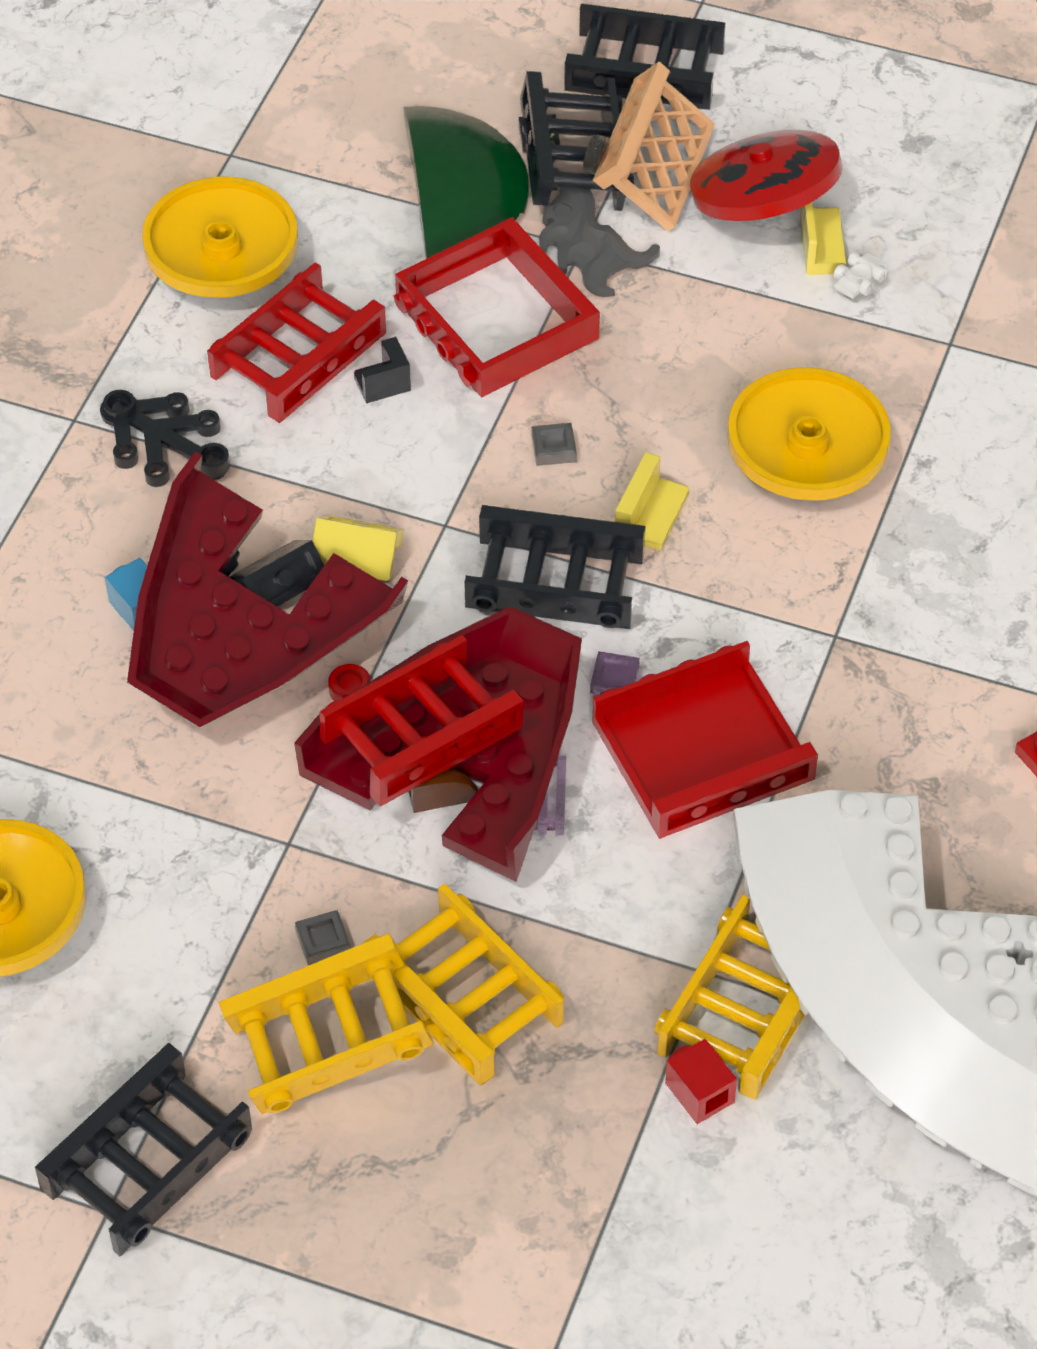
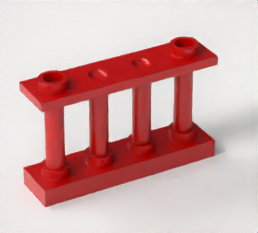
M315 262L304 272L298 273L288 285L227 335L217 339L207 350L210 377L216 381L232 368L264 389L266 392L268 416L280 424L386 334L385 306L374 299L362 309L356 311L323 290L321 265ZM314 302L345 323L336 331L328 333L299 314V312L308 304ZM286 323L318 344V346L308 354L301 355L272 336V334ZM260 346L291 368L282 376L274 378L244 357Z
M463 635L448 643L437 645L424 656L342 700L331 702L325 709L320 711V739L322 742L327 744L344 735L372 766L370 768V796L380 807L522 728L524 700L514 690L499 698H493L466 669L467 639ZM451 677L479 709L464 717H457L431 687ZM415 696L444 728L428 737H422L395 706ZM380 715L408 748L394 756L386 757L361 729L360 725Z

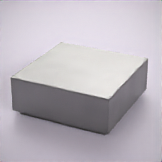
M572 423L532 426L536 466L576 462L577 453Z
M338 910L295 922V930L308 966L351 949Z

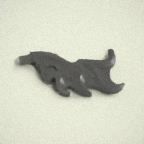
M559 187L560 194L546 207L543 213L542 223L546 227L540 233L539 247L547 254L548 246H555L558 251V267L564 274H567L568 266L574 265L578 267L582 273V283L594 295L600 297L615 296V289L606 285L607 280L612 275L628 267L640 268L647 266L660 256V246L658 244L651 245L648 250L643 252L635 251L626 244L610 225L598 224L595 220L594 197L590 189Z

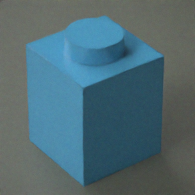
M140 557L127 565L119 566L111 574L105 576L109 603L133 631L138 595L147 569V565Z

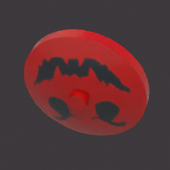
M807 130L767 132L736 141L710 155L693 172L690 179V189L694 204L698 210L712 218L726 221L766 219L799 209L828 192L841 176L843 169L842 160L837 144L831 138L821 133Z

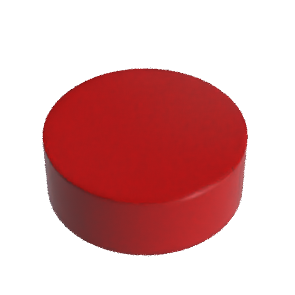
M344 664L335 668L328 678L329 694L332 700H342L371 682L368 671L356 664Z

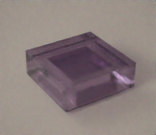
M598 651L590 684V694L600 695L607 689L620 688L636 682L640 658Z

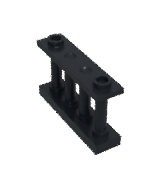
M581 3L579 36H585L586 41L582 55L567 53L564 69V91L602 96L607 77L615 78L616 92L621 94L623 99H627L634 79L653 66V64L633 62L638 43L659 46L654 64L660 62L670 71L666 81L698 109L710 110L713 97L714 73L705 71L710 53L720 55L724 53L726 22ZM601 39L623 41L618 60L596 57ZM673 48L695 51L691 70L669 67ZM661 95L662 103L670 105V102Z
M527 71L520 103L533 205L548 206L551 191H557L558 187L603 190L593 181L595 174L559 172V168L553 167V163L555 160L599 163L604 148L556 145L555 141H550V136L552 133L604 137L605 143L609 142L622 110V95L616 92L615 78L607 77L602 96L549 92L548 88H543L541 72ZM548 107L601 111L602 122L552 118V115L547 114L546 111ZM630 173L628 180L634 184V175ZM612 184L604 190L612 191L614 210L622 211L626 195Z
M482 505L479 516L480 544H487L488 550L482 576L466 575L465 608L477 609L483 612H499L511 606L534 617L601 625L606 628L630 629L632 597L622 596L628 563L643 564L646 526ZM505 547L529 550L523 582L498 579ZM546 552L570 555L564 588L539 585ZM587 558L611 561L605 593L580 590Z
M170 1043L165 1045L35 1166L40 1190L53 1201L64 1190L69 1191L72 1189L113 1224L109 1228L113 1251L119 1256L131 1246L136 1247L141 1244L149 1235L152 1226L231 1150L236 1151L241 1148L248 1140L252 1131L250 1109L243 1101L231 1113L226 1115L184 1081L186 1073L182 1052ZM172 1095L213 1128L195 1147L151 1112V1109L164 1096L169 1097ZM139 1126L180 1160L162 1178L158 1177L118 1144V1140L131 1127L136 1128ZM98 1158L108 1159L147 1192L128 1211L84 1175V1172Z

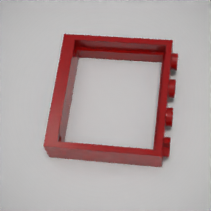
M513 217L395 274L396 294L393 297L398 309L402 313L407 312L414 320L419 333L423 337L428 336L435 344L440 357L445 362L450 361L457 369L462 382L466 386L471 385L481 398L599 339L600 311ZM507 258L565 322L483 363L425 297Z

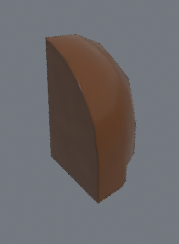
M451 767L408 791L413 812L417 813L468 803L478 791V788L464 772Z

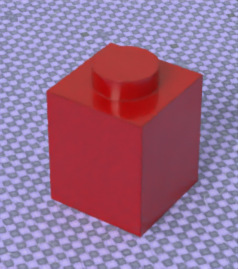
M705 1038L692 1046L684 1045L678 1048L667 1060L665 1084L696 1124L735 1102L737 1078Z

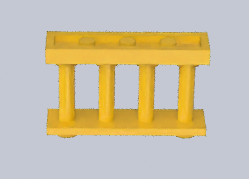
M444 883L438 888L439 914L396 944L401 952L405 966L396 969L392 976L404 1009L417 1022L422 1021L430 1036L481 1086L494 1076V1049L540 1014L546 1017L556 1028L563 1024L564 996L555 983L550 980L545 982L475 913L474 907L467 897L460 893L456 895ZM452 926L468 941L467 944L426 974L418 973L416 975L406 965V960ZM375 933L370 938L365 940L363 943L378 938L379 936ZM481 955L498 970V972L454 1004L451 1002L445 1004L436 995L435 989ZM511 984L528 1000L484 1034L481 1032L475 1034L465 1024L464 1019Z
M742 894L734 909L730 907L725 909L718 923L717 931L719 933L672 1010L665 1008L657 1020L654 1033L659 1035L657 1054L663 1057L667 1056L676 1039L692 1046L705 1038L723 1061L737 1067L736 1072L741 1074L739 1093L756 1100L805 1015L800 1010V1001L789 983L785 984L782 979L728 955L738 937L771 951L764 934H760L756 924L748 921L750 898L747 899V896ZM718 970L777 997L780 1006L775 1015L768 1012L765 1016L708 989ZM699 1004L758 1032L757 1037L760 1040L754 1050L749 1047L743 1050L688 1024L687 1021Z
M390 933L218 1002L223 1018L235 1034L240 1032L247 1034L263 1082L262 1085L247 1091L251 1101L261 1114L282 1112L290 1108L296 1100L393 1061L413 1059L419 1056L425 1048L434 1045L422 1021L411 1025L408 1021L392 976L395 970L404 967L405 963ZM371 980L375 981L393 1032L367 1042L349 992L352 987ZM328 997L333 1000L349 1050L323 1059L307 1008L310 1004ZM282 1015H289L306 1067L280 1077L264 1026L272 1019Z

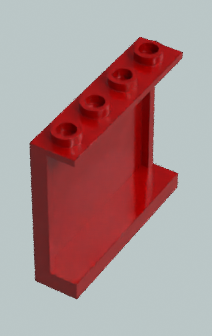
M748 640L734 646H724L715 653L696 660H686L677 667L658 674L645 675L639 681L620 688L607 689L600 695L593 697L592 723L659 839L734 811L736 808L745 807L815 780L818 753L811 742L800 745L749 662L750 644Z

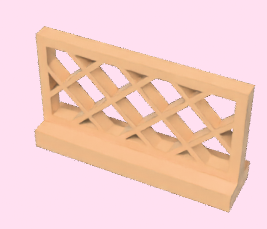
M657 62L634 79L593 181L603 190L613 184L664 229L669 231L676 226L690 190L691 176L701 162L715 123L666 81L670 71L663 64ZM661 95L670 102L671 112L665 111ZM687 119H690L700 128L698 135H692ZM657 120L662 137H655L651 121ZM669 120H676L681 136H674ZM677 144H684L689 157L688 161L682 160ZM658 145H666L671 162L663 161ZM640 146H647L652 163L644 162ZM667 170L675 171L679 183L678 186L672 187ZM648 171L656 172L661 188H653ZM630 172L637 173L642 189L637 188L628 180ZM664 195L669 210L668 213L660 207L656 196Z

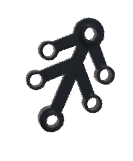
M119 389L109 392L104 397L100 406L102 420L106 424L114 426L116 446L113 448V456L117 467L130 469L139 460L137 447L131 443L130 426L144 433L147 464L144 467L145 480L152 487L164 486L170 479L168 465L163 461L161 443L188 459L192 457L195 451L201 454L200 472L213 480H218L227 473L230 468L228 449L224 445L208 443L199 446L178 434V432L197 430L201 436H215L221 428L218 413L213 410H203L198 414L188 415V397L180 392L171 393L166 397L137 400L129 391ZM177 404L181 405L179 407H172L173 405ZM166 412L169 418L152 419L147 414ZM212 422V424L205 425L204 423ZM123 454H131V455H129V456H127V457H122V456H121V455H123ZM154 472H162L161 474H158V475H153V474H152V473H154Z

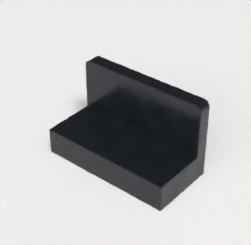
M294 540L234 573L229 578L273 605L279 606L306 591L324 567V563L312 540Z

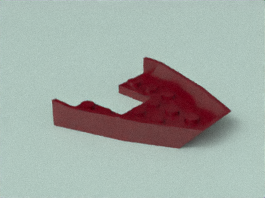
M195 451L172 482L138 595L127 683L198 727H202L298 677L402 604L408 580L401 576L394 588H391L333 553L290 614L286 613L221 573L262 518L263 509L200 472L202 455Z
M509 606L424 647L360 689L424 656L437 645L448 643L463 635L467 639L466 669L493 698H499L514 690L524 700L523 724L520 730L452 767L484 784L441 835L444 847L517 882L572 715L582 638ZM451 677L431 687L457 717H464L479 709ZM415 696L395 706L422 737H428L444 728ZM319 714L294 742L299 776L371 810L376 804L375 800L370 796V768L372 766L344 735L324 744L320 739ZM380 715L360 725L361 729L386 757L394 756L408 748Z

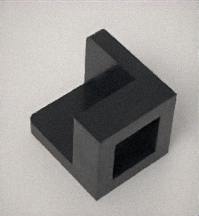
M397 337L381 341V363L354 371V379L366 404L411 391L410 364Z

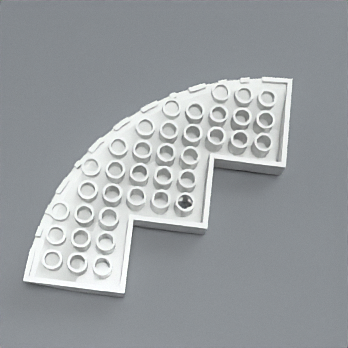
M825 790L734 809L733 821L738 863L741 862L745 877L743 884L747 899L750 898L756 915L755 923L760 934H764L769 945L771 961L784 983L790 984L799 999L800 1010L804 1015L810 1014L823 1031L821 1037L843 1063L848 1060L866 1079L864 1084L889 1107L896 1105L916 1121L915 1128L943 1147H946L947 1144L951 1145L970 1157L969 1163L976 1168L981 1169L982 1166L996 1171L1008 1177L1007 1183L1037 1197V916L926 909L918 795Z

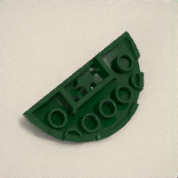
M425 106L404 107L426 259L512 217L516 221L520 213H525L529 195L526 166L515 146L499 133L497 129L473 116L449 109Z

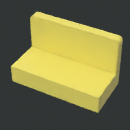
M812 202L801 207L800 223L806 275L834 274L838 265L843 264L846 266L839 208H813Z
M645 452L615 510V522L646 526L645 546L661 550L689 495V487L660 478L661 456Z
M323 515L316 518L313 543L324 565L332 554L335 553L376 579L387 581L391 578L395 549L403 544L405 529Z

